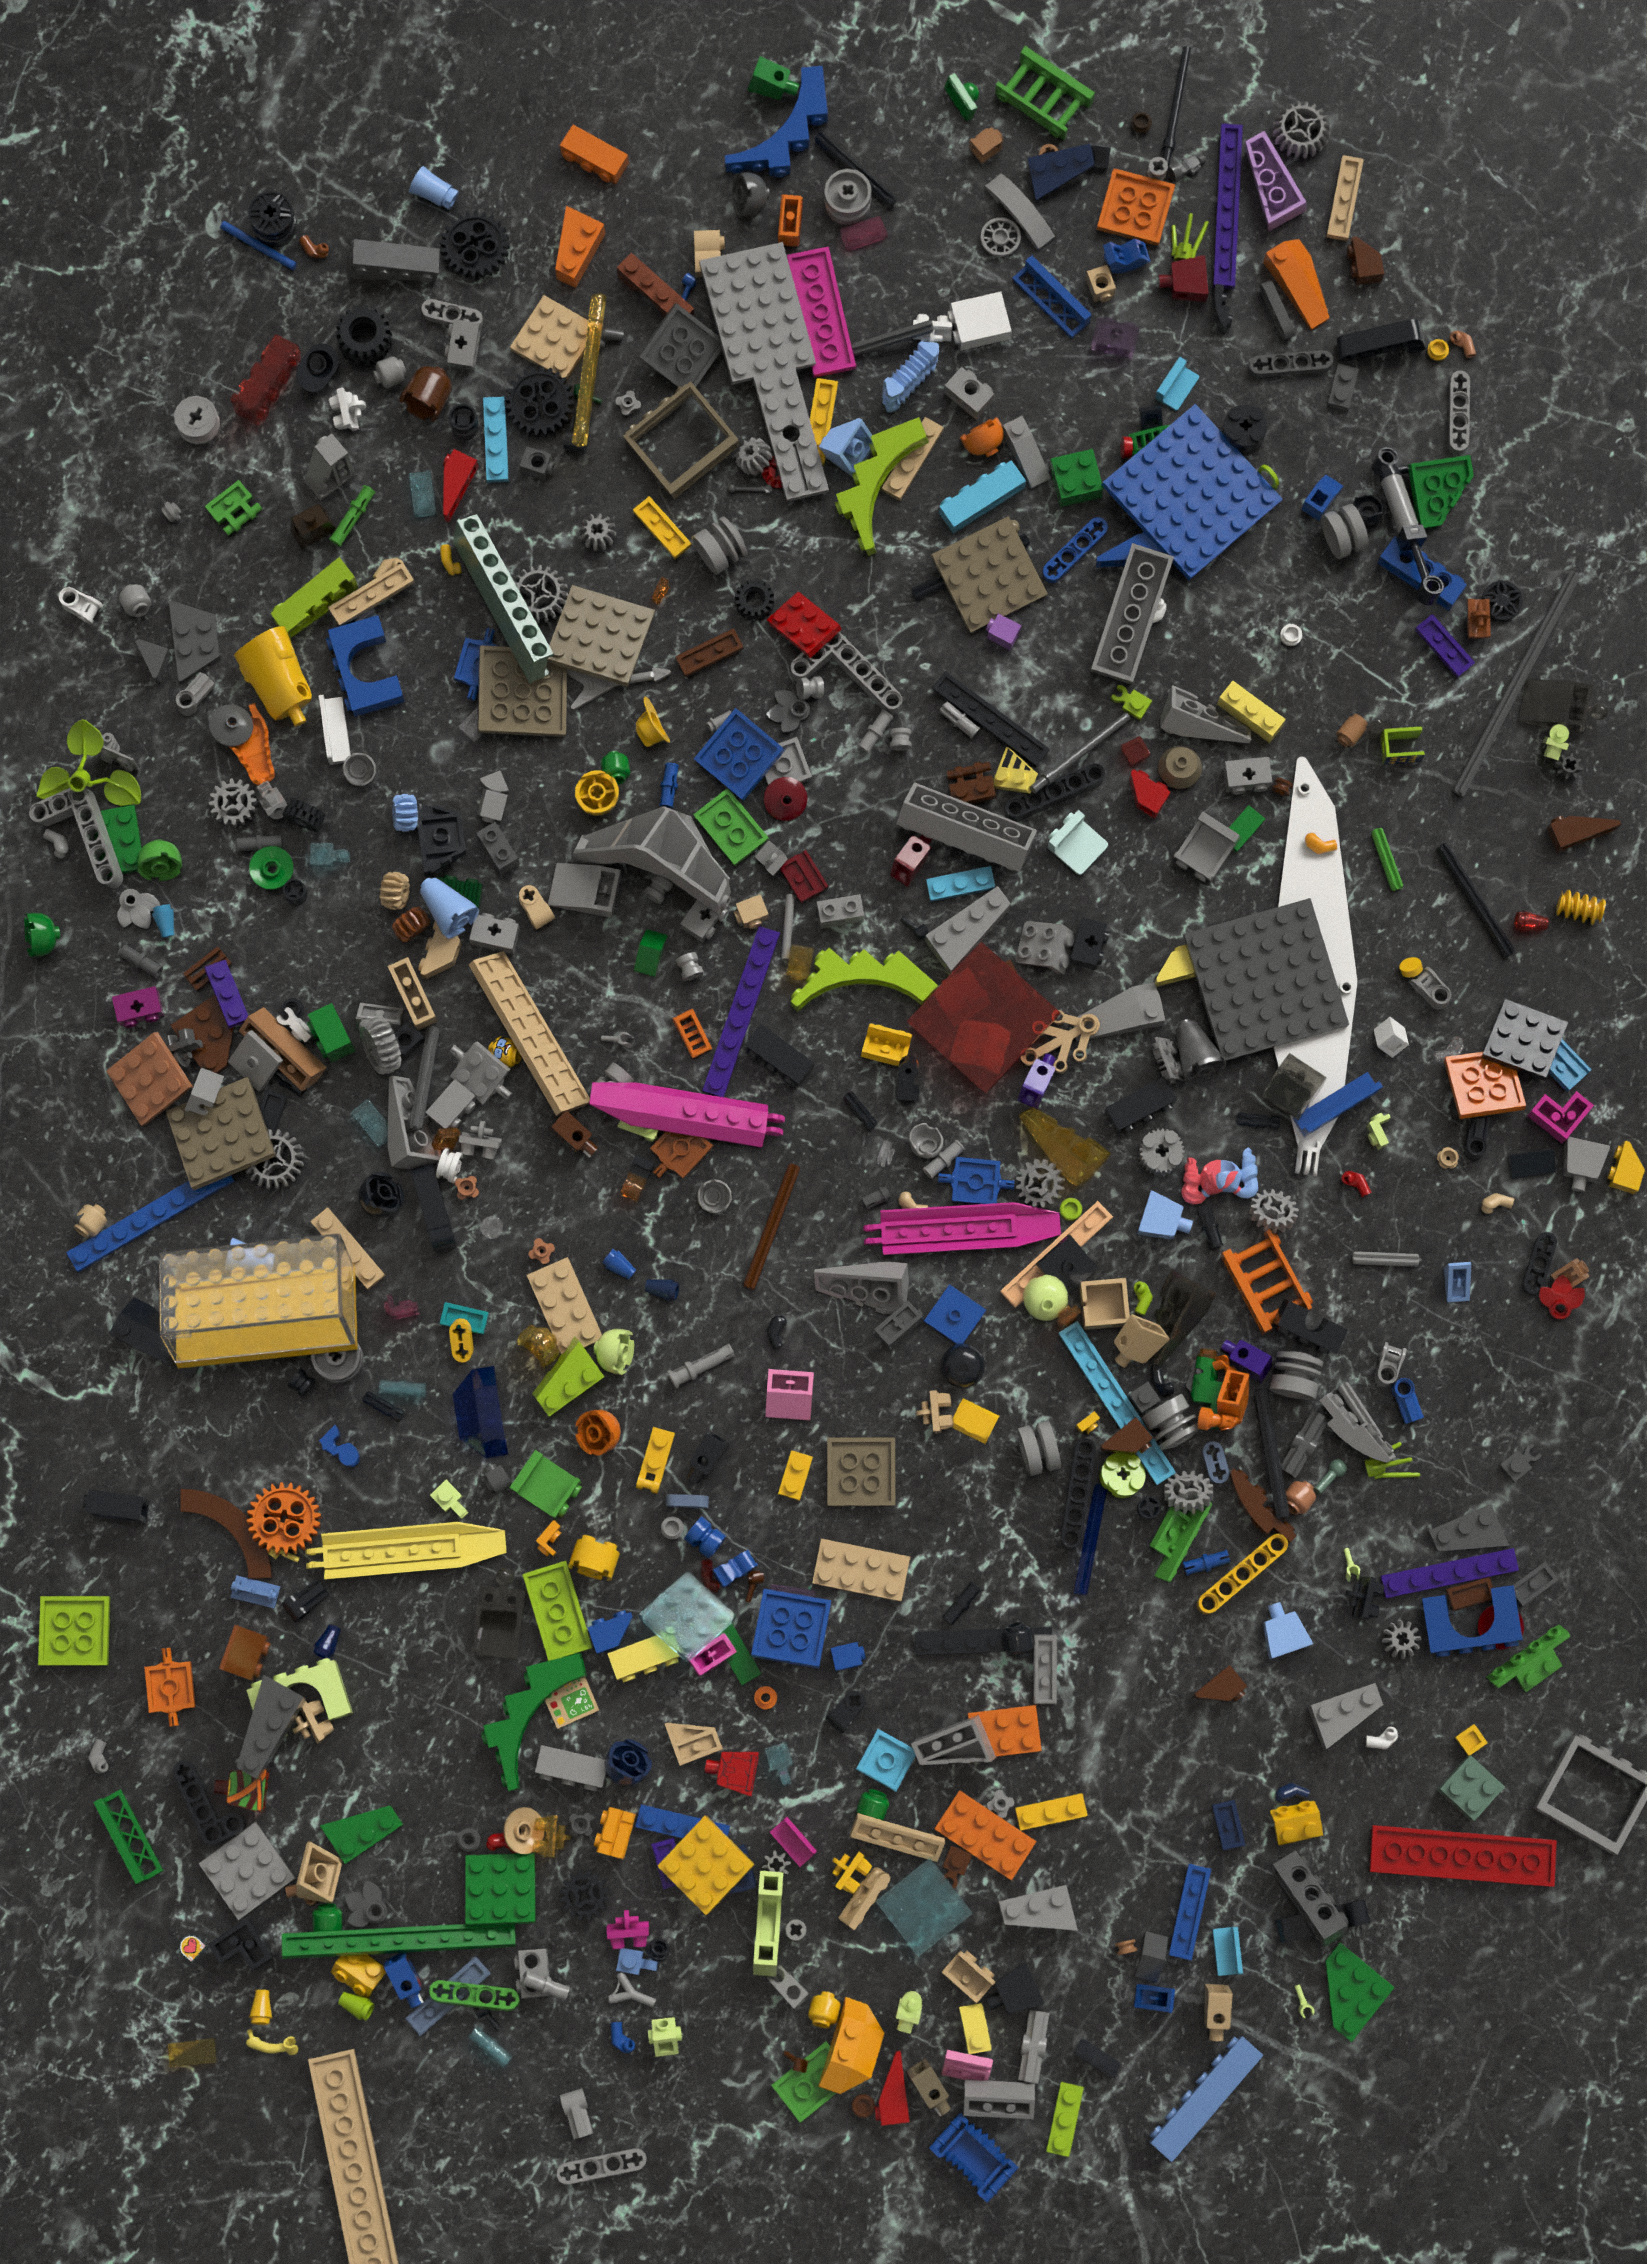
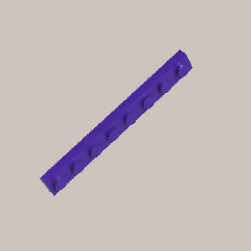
M1221 124L1213 288H1215V284L1224 285V289L1235 288L1243 125Z
M761 926L758 927L702 1090L703 1093L718 1097H724L780 936L779 932Z

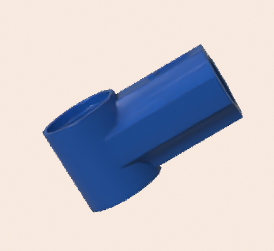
M1401 1378L1391 1386V1393L1396 1399L1404 1424L1424 1418L1414 1391V1384L1407 1378ZM1399 1383H1404L1408 1387L1406 1395L1399 1393Z

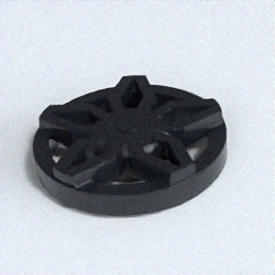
M1503 580L1488 585L1481 598L1490 599V604H1493L1490 618L1497 621H1508L1514 618L1521 610L1523 604L1521 591L1511 582ZM1500 585H1502V588L1504 590L1503 592L1499 591ZM1496 586V593L1488 592L1491 588ZM1506 586L1512 589V590L1509 591L1508 593H1506V592H1507ZM1511 594H1517L1514 598L1510 597ZM1518 599V608L1516 609L1514 603L1511 602H1515ZM1502 610H1504L1505 613L1509 614V616L1498 615L1502 613Z

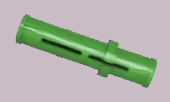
M364 485L355 501H351V507L329 538L332 543L339 547L342 546V543L361 514L366 512V506L376 493L373 489Z

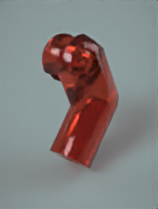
M704 1559L701 1563V1577L704 1589L709 1593L710 1591L716 1593L719 1590V1581L712 1580L713 1562L710 1559Z

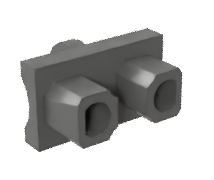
M187 1028L179 1030V1042L177 1035L162 1037L181 1068H185L190 1064L192 1051L203 1047L201 1040H195L193 1029Z

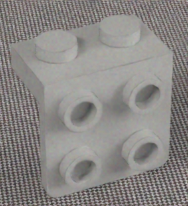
M1027 921L1023 927L1015 960L1018 964L1048 967L1056 974L1065 975L1066 968L1069 965L1071 947L1075 941V933L1063 924Z

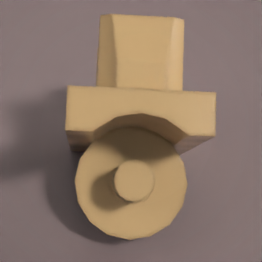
M937 1390L930 1391L931 1409L928 1407V1401L921 1402L922 1410L916 1411V1416L923 1417V1425L930 1424L929 1416H932L933 1432L935 1434L942 1433V1430L953 1428L952 1415L940 1416L941 1407H951V1395L938 1393Z
M320 1700L310 1703L305 1701L300 1711L306 1722H303L301 1716L296 1717L295 1721L298 1726L293 1729L294 1734L301 1732L304 1739L311 1736L307 1729L309 1728L318 1744L324 1741L325 1736L334 1730L329 1719L318 1724L314 1717L324 1712Z

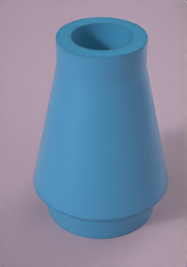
M170 904L154 907L152 916L158 926L161 937L174 936V909H171Z

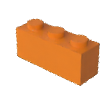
M575 125L571 126L560 144V151L564 159L569 162L575 161L587 172H595L605 182L611 181L616 184L629 164L628 154Z

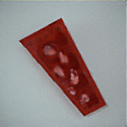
M275 334L261 354V363L257 362L253 365L249 380L243 379L240 384L239 394L234 393L230 398L237 415L256 425H259L261 420L264 421L267 418L268 408L272 402H276L281 386L288 382L293 366H297L301 359L298 345Z

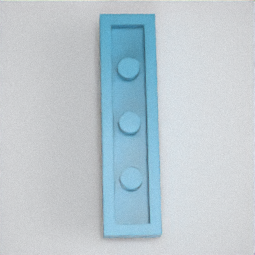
M504 397L483 398L487 483L509 482L506 405Z

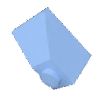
M858 418L830 429L822 439L819 448L827 459L853 477L852 473H855L853 465L865 461L872 452L869 444L873 443L870 437L872 434L863 420Z

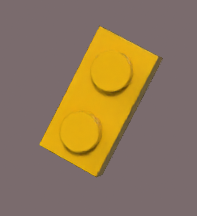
M791 1450L778 1495L800 1501L813 1459L812 1456Z

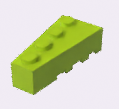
M338 557L284 603L278 604L273 609V612L270 613L272 619L278 627H286L291 639L328 613L329 606L359 589L356 579L342 559Z

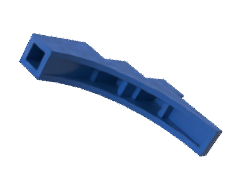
M823 66L801 68L799 97L787 121L771 138L760 145L740 153L725 155L726 172L736 174L744 170L762 171L768 168L769 176L784 177L790 174L789 150L803 151L809 148L808 124L818 126L828 122Z

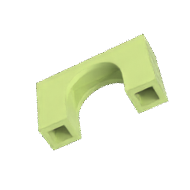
M325 1658L317 1661V1666L308 1668V1665L296 1668L294 1674L287 1676L286 1673H281L273 1676V1680L287 1688L297 1684H309L315 1687L322 1697L330 1721L353 1714L338 1664L335 1660L330 1661V1658ZM262 1680L251 1684L252 1688L247 1689L252 1709H254Z
M760 1871L753 1975L776 1976L783 1872Z

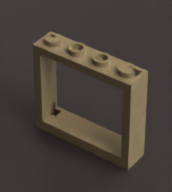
M691 381L682 387L679 386L672 397L663 399L657 409L647 412L642 417L641 422L637 425H631L630 429L623 435L628 445L673 499H676L741 446L739 439ZM693 397L727 439L670 484L636 441L689 398Z

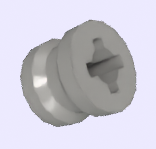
M893 728L889 731L890 737H892L890 749L898 751L911 749V742L909 741L911 729Z

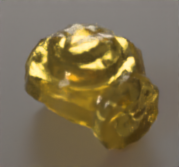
M529 1325L520 1333L516 1341L518 1345H524L540 1361L542 1368L553 1363L560 1353V1350L557 1348L556 1336L547 1328Z

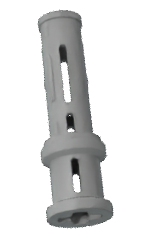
M728 1343L693 1362L686 1361L683 1366L673 1371L668 1370L667 1373L673 1386L677 1389L680 1384L690 1379L695 1380L698 1374L735 1357V1354Z

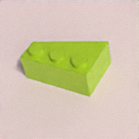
M574 1336L571 1344L560 1355L557 1363L546 1374L532 1394L546 1414L551 1416L604 1378V1375L580 1341Z

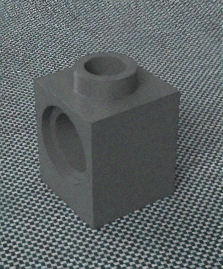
M526 447L520 463V471L522 474L546 481L547 476L552 474L555 463L552 461L551 454ZM536 461L544 463L539 468L533 466Z

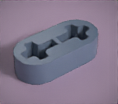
M1208 1442L1202 1449L1207 1474L1211 1482L1222 1484L1229 1477V1469L1224 1451L1218 1442ZM1209 1446H1213V1449H1218L1219 1451L1215 1455L1217 1460L1215 1462L1212 1455H1207L1206 1453L1210 1449ZM1216 1464H1218L1220 1471L1225 1472L1222 1475V1480L1213 1476V1473L1216 1471Z
M666 1495L665 1506L706 1509L709 1507V1496Z

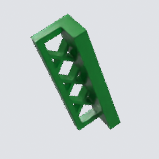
M122 1789L93 1802L135 1884H141L164 1871ZM118 1796L123 1803L120 1813L111 1811L107 1803ZM125 1809H126V1811H127V1813H128L129 1816L123 1815ZM114 1815L119 1816L118 1822H117V1820H116V1818H115ZM122 1817L131 1819L134 1824L131 1834L121 1830ZM135 1830H137L139 1836L134 1835ZM124 1835L130 1836L129 1841H127ZM133 1838L142 1840L144 1847L141 1854L132 1851L130 1846ZM146 1849L150 1857L145 1855ZM135 1855L140 1857L139 1863ZM144 1858L152 1860L156 1867V1870L147 1875L144 1874L141 1868Z

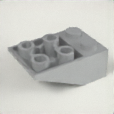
M557 863L548 906L613 918L622 877L621 870L597 865Z

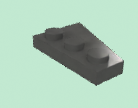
M1491 1504L1428 1531L1437 1552L1510 1546Z

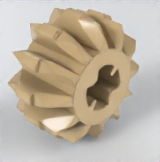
M388 872L384 875L383 881H381L379 897L381 898V904L385 908L397 910L406 906L409 900L410 883L409 878L405 874Z

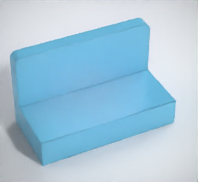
M1181 357L1178 358L1160 385L1155 397L1156 400L1174 411L1179 410L1199 380V375L1187 369V361Z
M1238 1927L1212 1929L1217 1976L1243 1974Z

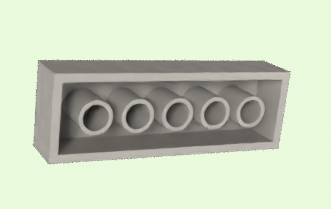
M1132 543L1090 672L1132 685L1174 556Z
M915 782L903 802L896 823L906 830L918 832L926 838L936 839L947 846H954L968 854L977 855L988 862H995L1009 870H1016L1018 872L1023 867L1037 832L1034 828Z

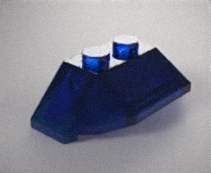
M495 1366L472 1369L453 1393L459 1439L486 1459L509 1455Z

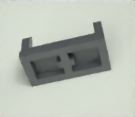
M907 1300L874 1330L878 1338L882 1339L886 1347L891 1351L924 1322V1319L919 1311Z

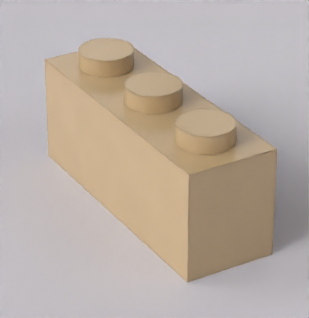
M407 957L389 965V971L416 1029L419 1031L438 1022L409 958Z

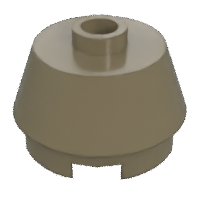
M1176 746L1162 754L1158 764V771L1160 777L1167 785L1176 789H1183L1192 786L1198 781L1202 772V763L1199 756L1190 748Z

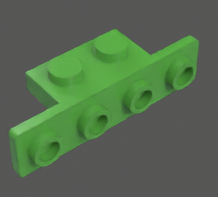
M1211 1502L1209 1507L1204 1506V1511L1201 1512L1199 1509H1196L1195 1514H1192L1191 1510H1189L1187 1515L1183 1514L1180 1510L1176 1512L1174 1507H1170L1150 1544V1547L1165 1556L1155 1573V1577L1171 1582L1183 1558L1186 1556L1193 1539L1198 1534L1201 1524L1208 1515L1212 1506Z
M1560 1625L1549 1629L1538 1640L1531 1642L1520 1653L1513 1655L1502 1666L1495 1668L1487 1676L1488 1681L1496 1688H1500L1515 1677L1521 1688L1525 1692L1529 1691L1562 1667L1553 1649L1570 1637L1569 1632Z

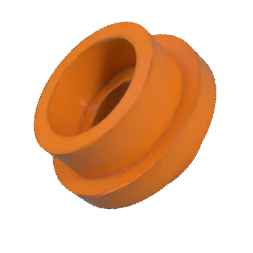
M763 1686L756 1691L754 1700L759 1708L770 1709L777 1702V1694L773 1688ZM764 1693L770 1695L768 1702H763L761 1699Z

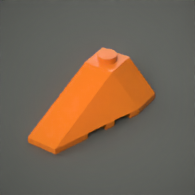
M1299 239L1284 241L1266 252L1263 263L1311 331L1328 321L1330 317L1312 257Z

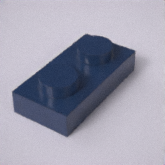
M1235 1800L1212 1805L1222 1850L1244 1846L1245 1840Z

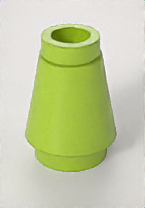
M343 1992L338 2001L339 2005L359 2020H368L375 2006L371 1999Z

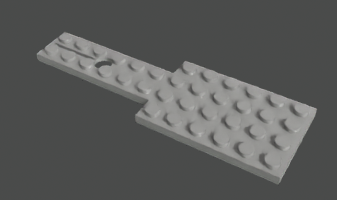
M783 242L700 260L699 266L731 383L733 385L751 380L754 382L786 502L827 493L829 491L796 372L799 369L815 366L816 361ZM792 426L799 431V438L796 441L790 442L783 437V430L786 427Z

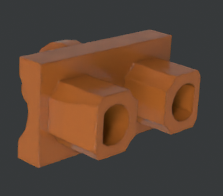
M1467 599L1468 638L1491 637L1490 599Z

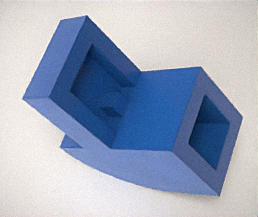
M1134 238L1121 246L1112 242L1103 245L1105 251L1104 258L1107 264L1110 265L1112 273L1128 272L1151 262L1145 242Z

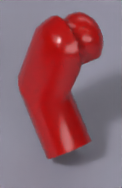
M1346 1171L1342 1174V1182L1346 1185L1357 1187L1361 1197L1372 1193L1362 1174L1353 1171Z

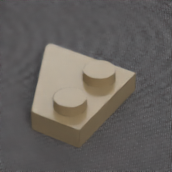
M665 1723L680 1766L723 1750L714 1727Z

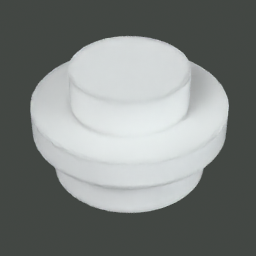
M1288 624L1282 628L1280 638L1284 644L1295 646L1302 639V631L1297 625Z

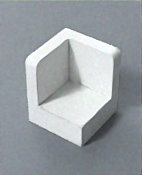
M1391 1017L1374 1029L1378 1048L1392 1058L1409 1045L1405 1028Z

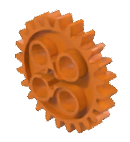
M280 1482L278 1489L271 1484L270 1492L263 1488V1497L258 1494L255 1495L258 1502L250 1503L254 1510H248L247 1514L253 1518L247 1519V1524L253 1525L248 1530L249 1533H256L252 1539L253 1541L260 1540L259 1548L267 1545V1553L275 1549L276 1556H278L280 1550H284L285 1556H288L290 1549H292L294 1554H297V1547L305 1550L304 1542L313 1543L310 1535H318L314 1528H320L321 1524L315 1520L321 1519V1514L315 1513L319 1510V1505H312L315 1502V1497L308 1498V1490L301 1493V1485L294 1490L291 1482L288 1488H284L283 1482ZM277 1502L281 1504V1507L278 1510H271L269 1508L270 1504ZM296 1506L304 1509L300 1514H294L291 1510ZM265 1514H268V1515H270L271 1517L265 1518L264 1515H265ZM283 1516H287L288 1518L285 1520V1523H282L280 1521V1519H282ZM301 1520L304 1521L303 1524H300V1523L296 1522V1521H301ZM268 1524L277 1526L273 1532H267L264 1529ZM290 1528H297L299 1533L295 1536H290L287 1534V1531Z

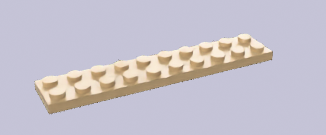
M355 2049L308 2059L349 2264H399Z

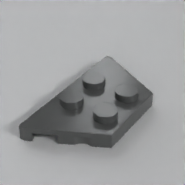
M169 601L178 681L181 684L186 682V679L196 672L198 674L204 670L207 665L221 659L215 614L175 601Z

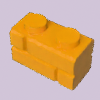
M609 1807L608 1811L603 1810L600 1824L604 1826L602 1833H597L594 1846L598 1847L596 1852L624 1859L636 1814Z

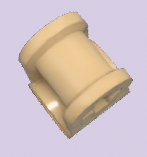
M527 885L520 890L519 902L536 930L555 919L552 910L534 886ZM525 894L533 895V900H525Z

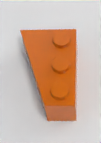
M566 206L555 270L558 280L576 288L605 236V225Z

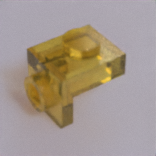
M792 944L786 974L791 975V978L795 980L808 978L814 948Z

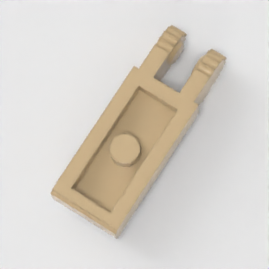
M878 1867L872 1868L839 1916V1920L855 1930L863 1921L864 1915L870 1906L875 1903L880 1890H884L888 1886L890 1875Z

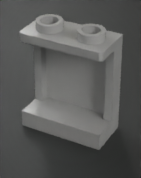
M1202 812L1197 824L1179 851L1174 854V859L1177 860L1175 864L1184 870L1190 868L1195 872L1194 876L1203 882L1206 879L1212 882L1240 840V835L1205 812Z

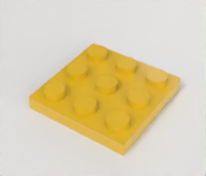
M704 1816L660 1862L658 1867L705 1915H708L755 1864L707 1816Z

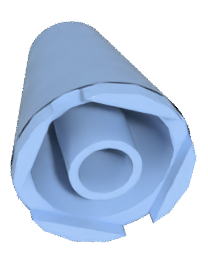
M427 878L422 882L420 894L441 933L447 939L458 936L465 931L463 926L468 922L471 925L479 914V909L474 903L437 878Z

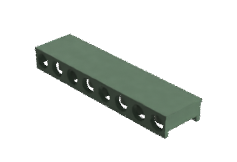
M477 514L461 520L458 519L456 521L453 544L528 682L531 684L533 681L549 676L546 665L548 658L553 656V652ZM473 523L478 527L475 532H471Z

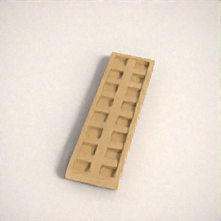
M502 951L473 960L469 967L556 1116L563 1114L566 1110L569 1112L588 1105L590 1097L505 952Z

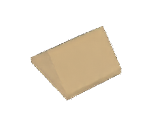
M307 1842L296 1884L297 1897L333 1903L343 1860L314 1843Z

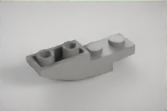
M1330 1392L1319 1400L1333 1417L1327 1424L1350 1446L1369 1457L1386 1463L1396 1457L1393 1454L1394 1449L1392 1446L1379 1437L1378 1429L1368 1422L1359 1426L1357 1417L1344 1408V1402L1337 1394Z

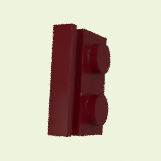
M807 850L788 859L780 867L781 873L801 904L829 887Z

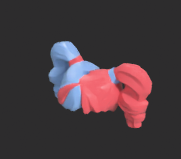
M1248 1147L1243 1151L1242 1169H1239L1237 1165L1227 1160H1214L1207 1163L1203 1167L1201 1174H1198L1197 1161L1192 1157L1187 1158V1164L1184 1167L1185 1173L1183 1174V1181L1185 1183L1181 1190L1184 1200L1192 1205L1201 1204L1210 1195L1220 1192H1232L1244 1199L1254 1197L1258 1191L1256 1177L1258 1167L1255 1165V1156L1251 1154L1252 1150ZM1240 1181L1244 1183L1243 1188L1239 1186ZM1199 1185L1202 1187L1201 1192L1198 1190Z

